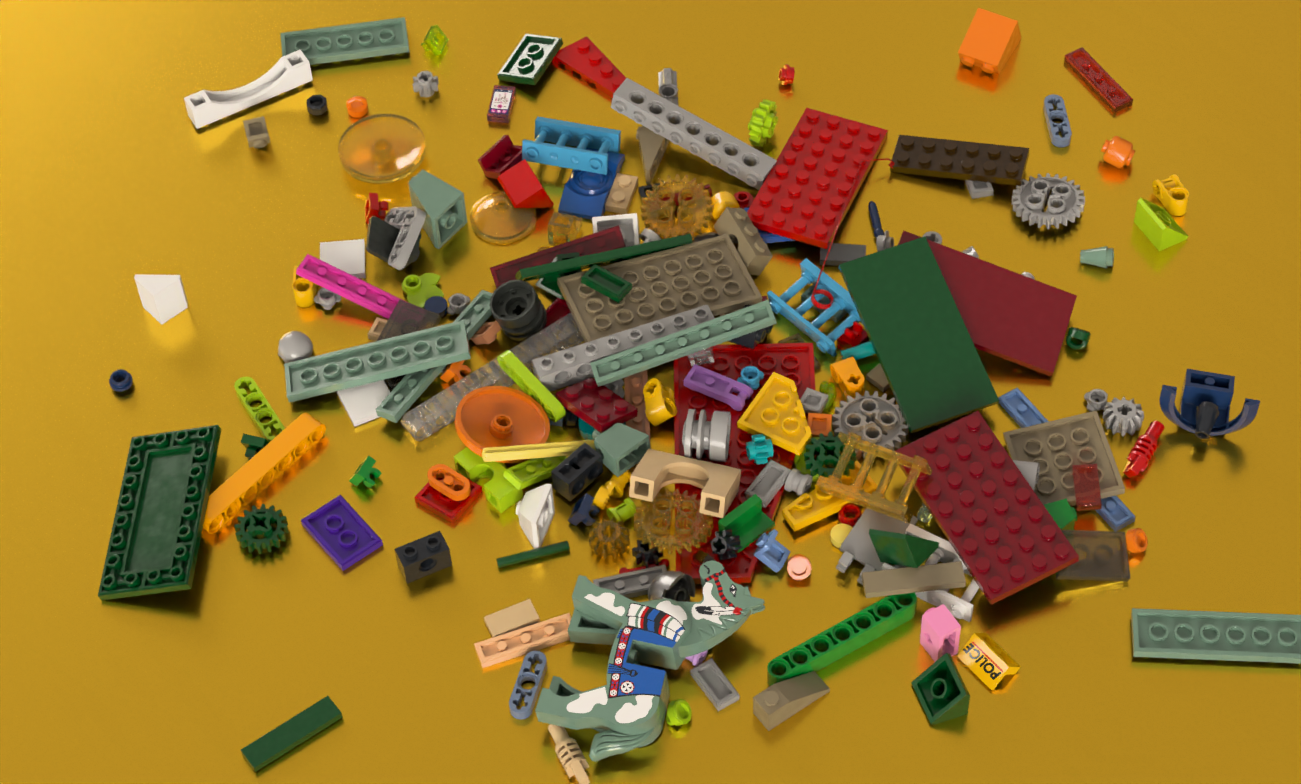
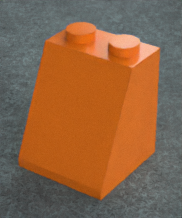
M978 8L958 51L960 61L970 67H973V65L981 67L987 73L995 72L1000 74L1022 38L1018 21Z

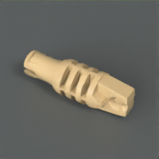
M550 724L548 730L556 744L555 752L568 777L570 778L575 775L579 784H589L590 780L585 772V769L589 768V764L576 740L569 737L564 727Z

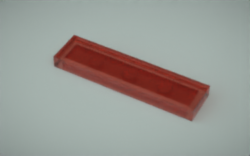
M1083 47L1065 55L1064 61L1114 113L1132 105L1133 99Z

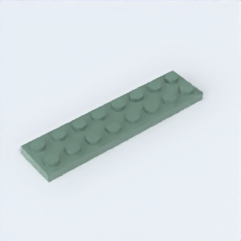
M461 320L285 363L289 403L471 359L465 321Z
M1132 608L1131 611L1133 657L1301 663V615Z

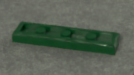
M326 696L241 749V753L252 769L257 772L343 718L342 713L330 697Z

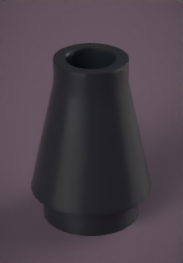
M1201 402L1196 408V437L1201 439L1209 438L1220 415L1216 404Z

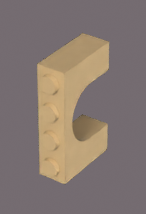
M648 449L631 474L629 497L653 502L659 490L666 485L673 483L691 484L702 489L699 513L723 518L739 491L741 469Z

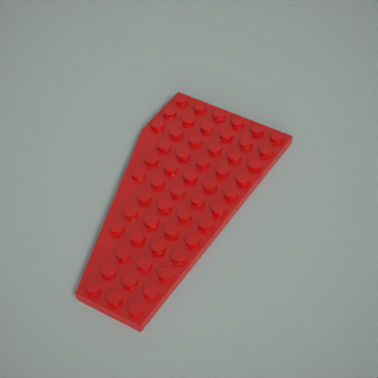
M813 343L757 344L754 349L738 344L715 345L674 360V400L677 414L674 416L675 455L684 456L682 435L689 409H696V420H699L701 410L706 411L707 421H711L714 411L731 413L727 461H710L709 450H704L701 459L702 461L741 469L739 491L725 516L747 500L745 498V491L768 464L756 465L754 459H748L746 442L752 441L751 436L753 434L739 429L737 425L738 420L773 372L795 382L799 399H801L806 388L816 390ZM694 364L736 381L741 377L742 369L747 366H754L764 373V378L759 382V388L753 390L751 397L745 400V406L741 411H736L726 403L684 386V379ZM805 413L806 420H808V413ZM772 444L773 457H768V462L773 460L792 470L796 454ZM696 449L693 451V459H697ZM675 483L676 571L690 575L695 584H701L699 569L702 564L694 557L701 550L721 563L734 583H751L759 561L753 555L758 547L756 545L757 540L741 552H736V558L720 560V555L712 554L713 550L710 541L716 537L715 532L719 531L718 521L722 518L699 513L701 488L686 483ZM785 483L766 508L762 507V512L772 521L782 498Z

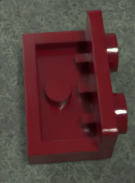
M504 135L478 159L485 176L497 179L500 174L522 161V146L513 145L509 135Z

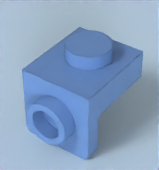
M774 529L768 534L763 533L756 542L758 547L753 555L777 573L783 567L791 551L775 540L778 531Z

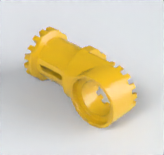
M627 470L619 477L613 474L610 481L601 485L592 504L604 510L607 506L606 504L609 503L608 500L611 499L610 497L621 498L624 495L623 489L627 483H630L631 472Z

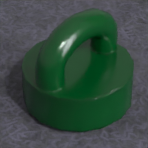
M1070 326L1066 336V344L1072 349L1082 350L1086 348L1091 333ZM1072 337L1083 340L1082 344L1073 343L1071 341Z

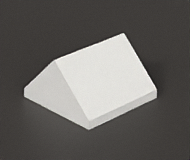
M135 274L134 279L143 308L161 325L188 308V301L180 275Z

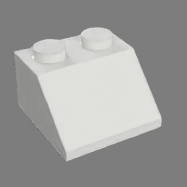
M637 213L592 217L593 233L619 225L626 247L640 244Z

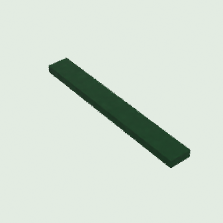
M690 233L520 269L515 274L516 280L527 282L589 269L594 264L603 266L690 244L693 240Z

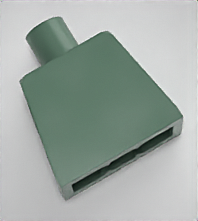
M616 423L602 433L595 429L592 434L595 450L602 455L603 464L617 477L640 462L646 451L650 449L649 435L622 423Z

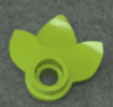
M424 273L421 276L408 275L402 282V291L407 295L408 303L423 309L427 299L433 296L444 298L442 290L436 286L440 281V275Z

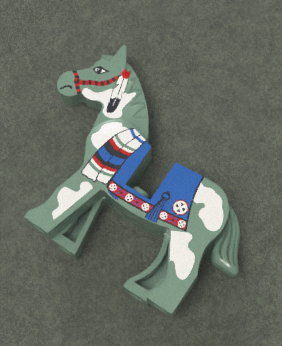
M713 560L703 563L699 569L701 585L703 587V599L700 602H683L666 598L636 602L613 590L601 588L593 584L586 576L579 575L572 594L575 609L568 628L570 642L613 645L607 667V685L582 692L568 685L561 677L553 676L549 689L542 688L535 712L538 722L575 730L591 728L600 732L594 736L589 753L590 759L594 762L652 743L662 731L670 690L665 670L641 666L640 663L677 670L686 657L699 654L718 645L737 631L751 614L765 610L764 600L751 597L748 586L743 587L740 584L734 583L726 573L723 565Z

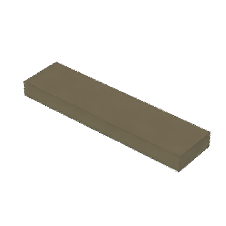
M961 561L923 565L918 568L905 567L862 572V582L866 598L959 588L966 585Z

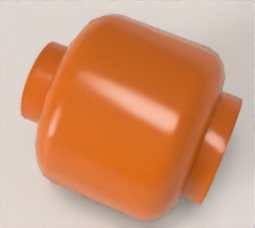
M1114 136L1110 141L1106 139L1101 152L1104 153L1103 160L1106 163L1122 168L1124 165H1129L1135 150H1133V144L1130 141Z

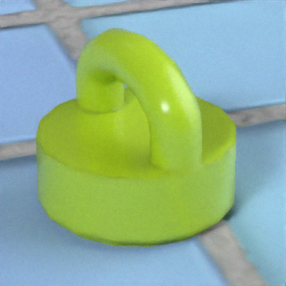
M683 699L671 701L666 713L667 724L670 726L687 724L692 716L688 702Z

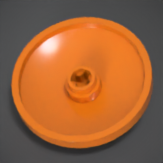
M486 386L475 389L463 397L455 414V429L460 440L467 448L481 457L483 448L547 443L550 433L549 418L543 407L531 396L510 387ZM529 459L508 460V461H495V462H500V463H519V462H523V461H526V460H529Z

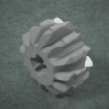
M1125 396L1121 400L1114 397L1112 402H1107L1102 418L1106 429H1112L1113 435L1119 432L1122 437L1125 433L1132 436L1135 431L1140 430L1144 420L1141 404H1135L1134 398L1128 401Z

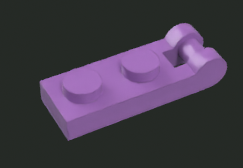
M694 364L684 379L685 387L726 403L736 411H741L745 406V400L749 399L753 394V390L749 386Z

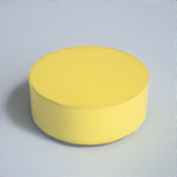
M843 523L835 525L831 529L830 534L832 544L840 548L853 528Z

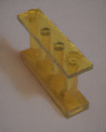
M839 432L838 437L845 444V447L832 476L829 475L828 478L819 476L816 483L819 489L832 496L910 523L913 514L906 503L920 472L932 474V469L927 463L928 461L917 455H914L912 458L864 441L861 436L852 432H848V435ZM854 449L867 452L854 483H851L850 486L843 484L841 478ZM876 456L889 460L876 491H873L872 494L865 492L862 487ZM898 464L911 468L898 499L892 502L887 500L884 495Z

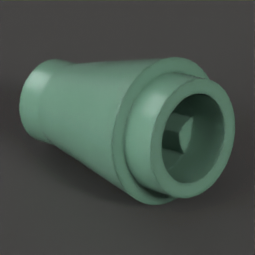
M1104 246L1081 250L1080 263L1103 268L1113 266L1114 248Z

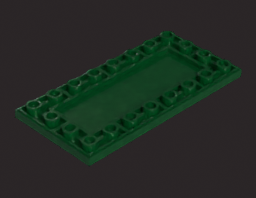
M925 236L839 264L840 273L910 433L998 404L997 394Z
M219 425L132 437L98 597L101 600L192 588L221 435Z

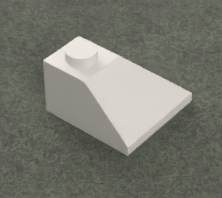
M545 484L527 491L523 500L519 501L516 507V515L519 517L520 527L534 549L542 546L555 514L552 484Z

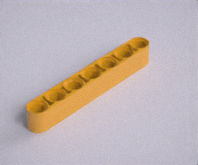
M303 413L209 495L203 529L210 534L216 533L314 446L324 436L326 426L309 413Z

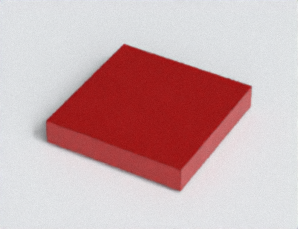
M468 479L471 488L470 495L464 500L455 501L431 487L428 482L414 498L415 502L454 524L482 493V486Z

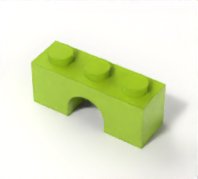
M467 447L454 456L455 468L459 474L473 482L481 478L491 479L484 484L486 500L500 513L523 498V490H518L503 476L505 469H507L504 463L495 461L484 462L481 456L475 454Z

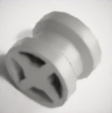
M794 468L786 479L784 490L788 492L794 491L800 497L802 494L808 493L813 477L809 474L803 475L798 469Z

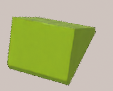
M1141 197L1139 198L1134 223L1158 251L1185 241L1189 237L1164 207Z

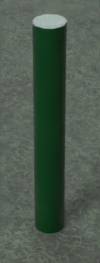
M563 541L497 558L496 561L498 568L564 552L570 550L568 541Z

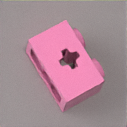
M944 604L937 608H930L922 615L920 644L934 662L946 653H950L951 657L958 653L961 625Z

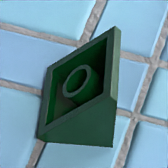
M874 529L869 530V535L880 562L918 568L939 547V542L907 534Z
M950 653L944 654L911 682L930 724L935 725L968 714L970 694Z

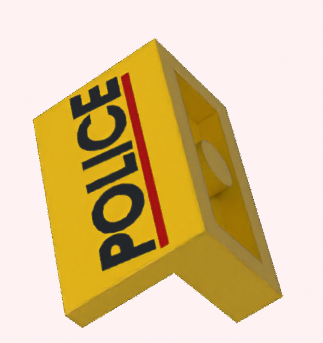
M974 633L957 655L991 690L996 688L1005 675L1016 674L1021 667L987 633Z

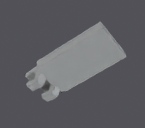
M876 494L841 544L839 550L844 553L839 559L836 569L845 573L853 559L865 565L857 579V582L863 585L862 572L882 570V565L884 564L880 562L870 538L869 530L874 529L905 534L910 524L916 525L918 518Z

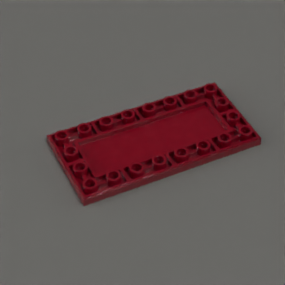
M903 230L898 245L921 237ZM927 239L975 348L1052 376L1077 295Z

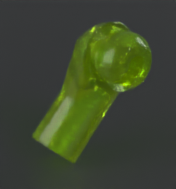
M823 381L819 390L821 393L829 395V401L823 411L830 412L836 399V385L833 382Z

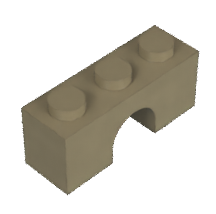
M726 207L713 227L719 236L728 234L733 243H738L737 252L749 274L760 275L773 255L748 217V213L742 208Z

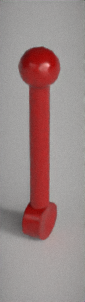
M662 559L659 565L649 564L648 568L665 565L667 568L670 563L668 559ZM640 566L632 569L623 567L619 570V574L646 569V567Z

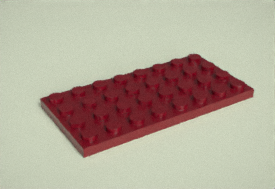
M979 411L893 451L894 459L991 605L1079 561V555Z

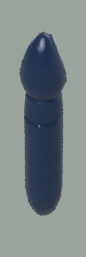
M870 201L868 209L874 229V236L877 239L878 235H884V231L882 230L875 202Z

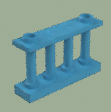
M537 116L535 120V141L523 139L522 160L525 159L529 162L607 175V152L619 153L621 130ZM544 141L556 143V145L544 143ZM565 145L577 146V148L566 147ZM586 148L597 149L598 152L586 150Z
M806 258L800 263L801 278L780 297L771 290L767 292L769 303L774 313H780L816 342L817 347L823 353L828 352L831 356L835 357L837 353L834 342L844 334L846 328L849 329L853 325L854 321L863 323L850 293L823 271L817 285V290L823 289L832 294L833 303L830 308L826 309L810 323L802 315L814 306L811 302V296L795 310L787 304L804 286L811 283L816 285L821 269ZM816 294V295H814V296H815V300H816L817 302H818L822 297H827V296L822 295V294ZM844 309L849 313L850 316L828 336L818 330L838 310Z

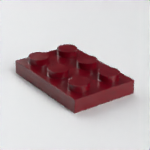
M592 377L555 394V398L563 407L600 433L616 423L627 422L637 417L638 409L604 385L598 387L596 380Z

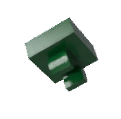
M243 433L241 443L246 448L245 457H248V460H250L269 443L266 438Z

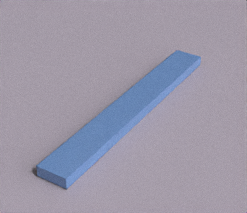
M1018 387L998 397V403L1021 428L1049 422ZM1117 496L1089 502L1115 532L1135 521L1136 516Z

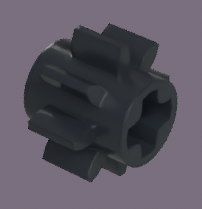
M732 529L716 531V537L710 541L713 550L712 554L720 555V560L736 558V552L742 548L740 536L732 534Z
M647 537L637 540V547L632 548V556L636 559V565L641 564L648 568L649 564L659 565L658 558L663 557V549L660 548L659 540L654 541Z

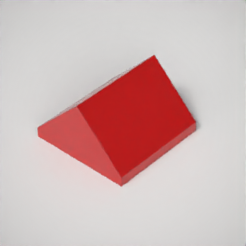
M525 159L498 176L497 180L514 208H553L552 200Z

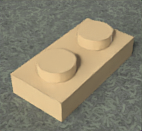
M620 173L616 174L605 203V211L627 214L638 185V177Z

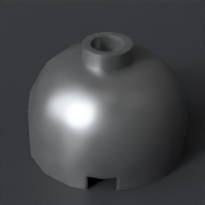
M680 571L662 572L653 580L648 588L649 601L666 598L689 602L690 596L695 597L693 578Z

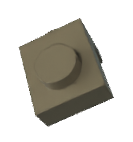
M264 116L243 121L249 148H262L267 143H270Z

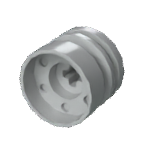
M689 409L682 435L684 457L692 458L693 451L696 449V458L701 460L704 450H709L710 461L726 462L730 442L731 413L714 411L711 421H707L706 411L701 410L699 420H696V409Z

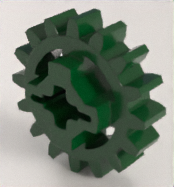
M832 432L828 433V437H824L820 433L819 440L812 438L811 445L805 446L806 453H804L806 470L810 469L811 476L813 477L818 474L819 481L827 477L829 483L832 482L834 477L841 481L842 474L848 477L850 475L849 469L854 470L855 461H857L855 446L850 445V439L845 438L842 440L841 433L833 437ZM816 453L818 454L817 461L814 459ZM844 453L846 454V459H845V461H843V454H844Z
M262 504L260 509L253 505L251 512L243 511L245 517H238L239 524L234 526L237 541H240L241 547L245 548L248 546L249 552L258 549L259 554L262 553L263 549L271 552V546L273 545L279 548V540L285 541V534L289 533L286 516H283L281 509L276 511L274 505L270 506L269 509H266L265 504Z

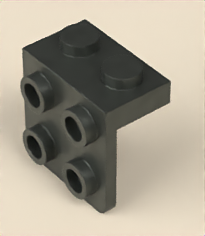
M372 216L368 224L367 252L388 263L389 255L400 230L378 217ZM419 233L404 268L415 262L419 257L421 233Z

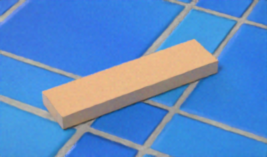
M570 613L474 643L482 668L570 640L568 634L571 621Z

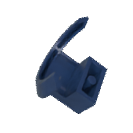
M1187 369L1182 387L1180 413L1175 406L1177 387L1162 385L1159 401L1162 412L1172 423L1192 433L1196 431V408L1201 402L1216 404L1220 415L1210 436L1233 433L1248 426L1256 417L1260 400L1245 398L1241 413L1229 422L1235 376Z

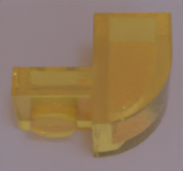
M554 212L548 224L549 244L557 246L575 240L582 227V218Z

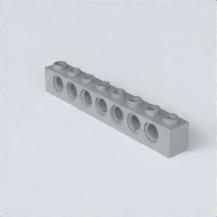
M626 78L613 94L611 108L618 113L627 116L636 123L645 126L654 133L663 136L672 143L681 146L760 190L769 172L776 165L777 160L629 78Z
M708 304L533 359V373L551 392L582 382L591 377L594 378L590 365L591 362L715 318Z

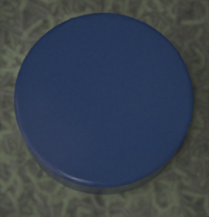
M433 296L425 302V311L428 312L427 316L437 319L447 314L448 305L443 297Z

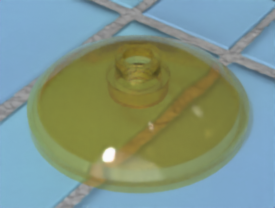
M505 191L493 192L482 197L475 203L470 213L473 231L480 238L488 242L500 244L515 242L528 235L534 228L537 219L535 208H514Z

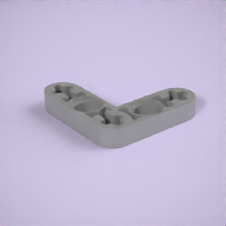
M394 207L389 210L384 221L398 228L400 232L389 255L388 265L397 270L404 268L424 224L426 212L417 207Z

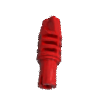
M1151 422L1145 434L1138 437L1131 452H1129L1127 456L1128 462L1123 470V473L1128 478L1138 475L1140 471L1143 472L1157 450V441L1165 429L1161 422Z

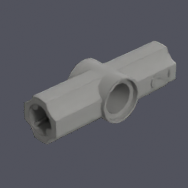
M664 68L661 72H658L659 96L678 106L677 72L671 68Z

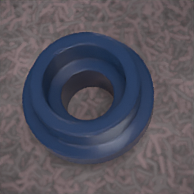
M119 369L111 374L109 384L114 391L121 392L132 386L133 378L126 370Z

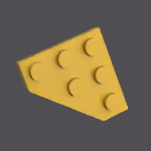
M773 372L738 420L737 425L739 429L750 434H763L765 439H771L772 444L800 456L806 448L805 446L811 441L812 433L808 426L795 382Z

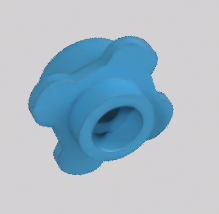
M747 366L742 369L741 377L737 381L749 386L752 390H756L759 388L760 380L764 378V373L754 366Z

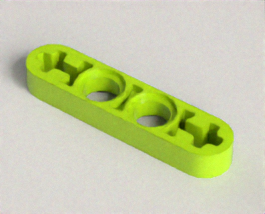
M506 350L497 357L498 364L524 393L531 396L543 407L551 421L558 422L566 415L562 404L511 351Z
M251 377L239 378L234 385L237 397L263 438H266L268 442L272 441L275 436H272L271 430L274 429L278 435L285 427L256 382ZM243 387H247L248 389H250V394L247 395V392ZM253 401L262 402L258 407L250 406ZM265 416L272 418L268 423L260 422V419Z

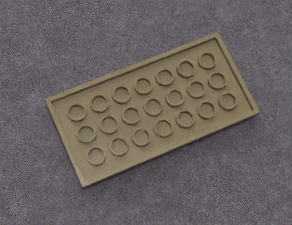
M728 234L602 266V268L632 283V290L619 303L581 283V277L587 271L557 278L558 287L585 343L707 304L713 316L742 309L748 304L754 305L762 302V296Z

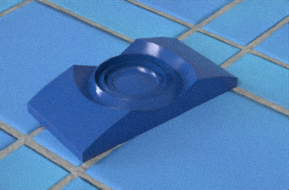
M586 148V150L598 152L597 149ZM607 152V175L573 169L569 180L564 186L558 214L592 220V217L603 216L605 203L616 174L621 170L625 154Z

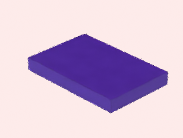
M341 495L301 519L302 526L342 571L383 545L380 537Z

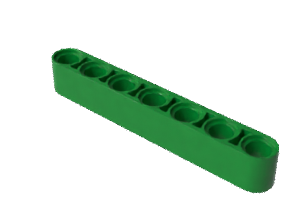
M916 594L889 595L772 659L767 665V683L769 687L775 683L812 671L817 672L911 620L916 613Z

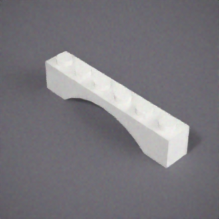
M298 50L281 57L267 73L245 86L226 91L201 90L184 97L188 116L198 129L313 80L310 63L303 52Z

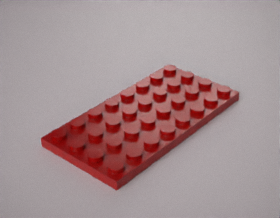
M806 108L777 158L776 165L769 172L747 211L753 225L762 231L828 249L861 161L876 159L888 136V130ZM874 161L862 162L840 225Z

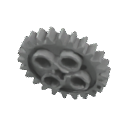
M1049 173L1046 174V177L1038 174L1036 179L1029 176V181L1023 179L1021 186L1016 185V190H1013L1012 205L1013 211H1016V217L1022 216V222L1029 220L1030 226L1038 223V228L1042 225H1046L1047 229L1051 225L1059 228L1060 223L1067 226L1068 221L1074 223L1075 217L1080 218L1081 212L1084 211L1085 196L1084 191L1080 190V185H1074V180L1067 182V176L1060 179L1058 174L1054 177H1050Z
M865 391L864 396L856 392L854 399L848 395L847 402L841 400L840 407H835V413L832 415L834 437L841 433L842 440L849 438L850 445L855 446V453L857 454L859 451H862L864 459L867 457V454H871L873 459L876 458V453H880L883 458L886 451L893 454L894 447L899 449L901 448V443L906 442L909 428L899 405H895V398L887 400L886 393L882 397H878L877 391L874 392L873 396H870L868 391Z

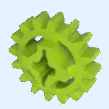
M763 99L759 104V108L753 110L751 120L748 123L749 135H751L749 138L750 144L763 147L767 142V138L773 136L775 126L778 123L776 102Z

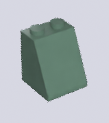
M422 169L408 182L412 207H417L426 212V218L422 227L435 248L440 249L467 223L464 193Z

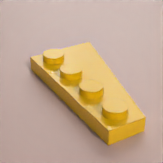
M857 460L855 461V469H849L850 475L848 477L842 474L841 481H838L836 477L832 478L831 483L828 482V479L824 482L820 481L810 493L802 494L783 508L782 516L795 532L839 512L844 505L856 504L878 494L879 486Z

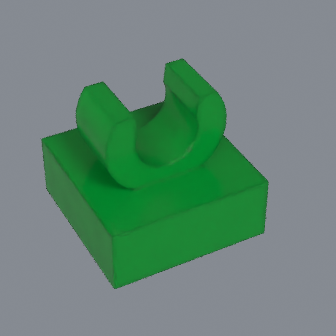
M368 455L360 463L349 482L357 487L363 481L366 487L371 488L375 482L370 479V475L377 479L382 474L377 468H372L376 460Z

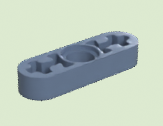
M1048 95L1044 99L1043 110L1051 142L1056 147H1066L1071 142L1072 132L1064 100L1059 95ZM1059 118L1063 122L1054 123L1052 119Z
M540 651L527 653L509 700L510 713L516 719L528 718L532 714L547 671L546 656ZM535 661H539L540 664L536 665L534 670L535 673H533L531 664H534ZM527 680L535 683L532 689H524L521 685ZM522 697H525V706H522L521 709H517V706H520Z

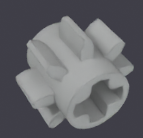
M422 71L417 74V77H413L414 92L419 91L420 97H430L435 91H438V76L433 77L431 72Z

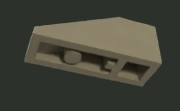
M642 125V127L639 126L637 129L636 139L639 140V150L646 184L651 185L670 140Z
M815 671L775 683L753 697V714L770 731L828 693L830 688Z

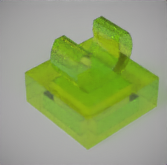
M438 25L430 27L427 35H425L421 46L425 51L431 50L436 56L442 54L449 39Z

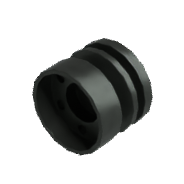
M510 280L503 283L494 291L490 298V309L493 316L502 327L501 329L504 334L512 340L527 341L534 338L543 330L547 323L545 307L538 298L534 288L526 281Z

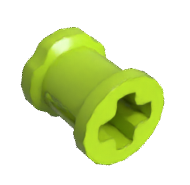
M629 497L624 499V502L615 508L610 507L607 509V515L616 528L621 527L622 523L631 517L639 516L637 507Z

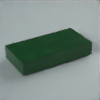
M596 264L581 277V283L618 303L632 290V283Z

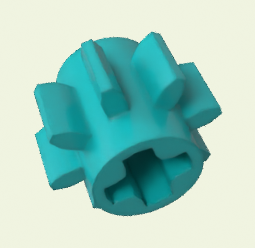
M763 434L752 435V441L746 442L748 459H754L756 465L768 463L767 458L773 457L771 439H765Z

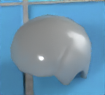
M300 331L288 332L279 340L278 356L285 363L309 358L312 355L313 343L306 334Z

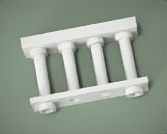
M913 524L908 526L905 534L939 542V547L930 555L924 565L961 561L964 573L972 576L949 541ZM884 563L882 570L905 568L906 566L895 565L893 567ZM973 578L961 599L947 593L949 589L915 592L918 598L938 607L944 604L954 617L970 622L973 614V604H970L980 587Z

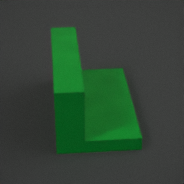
M756 494L718 521L719 531L732 529V534L740 536L742 548L737 551L738 553L775 526V523L762 512V500Z

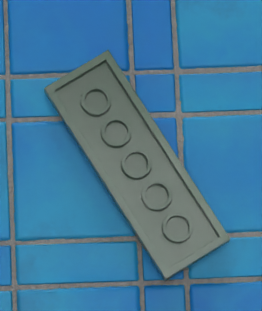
M405 17L280 33L282 57L301 50L310 65L409 52Z

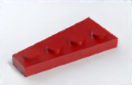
M587 36L560 49L553 58V61L556 63L561 62L564 64L565 68L570 72L575 71L580 74L581 78L586 82L591 81L596 84L597 89L612 98L614 92L626 79Z

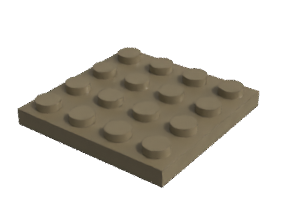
M1097 410L1003 432V438L1012 460L1040 463L1039 480L1035 484L1034 492L1043 505L1067 499L1069 505L1074 506L1125 493L1123 481Z

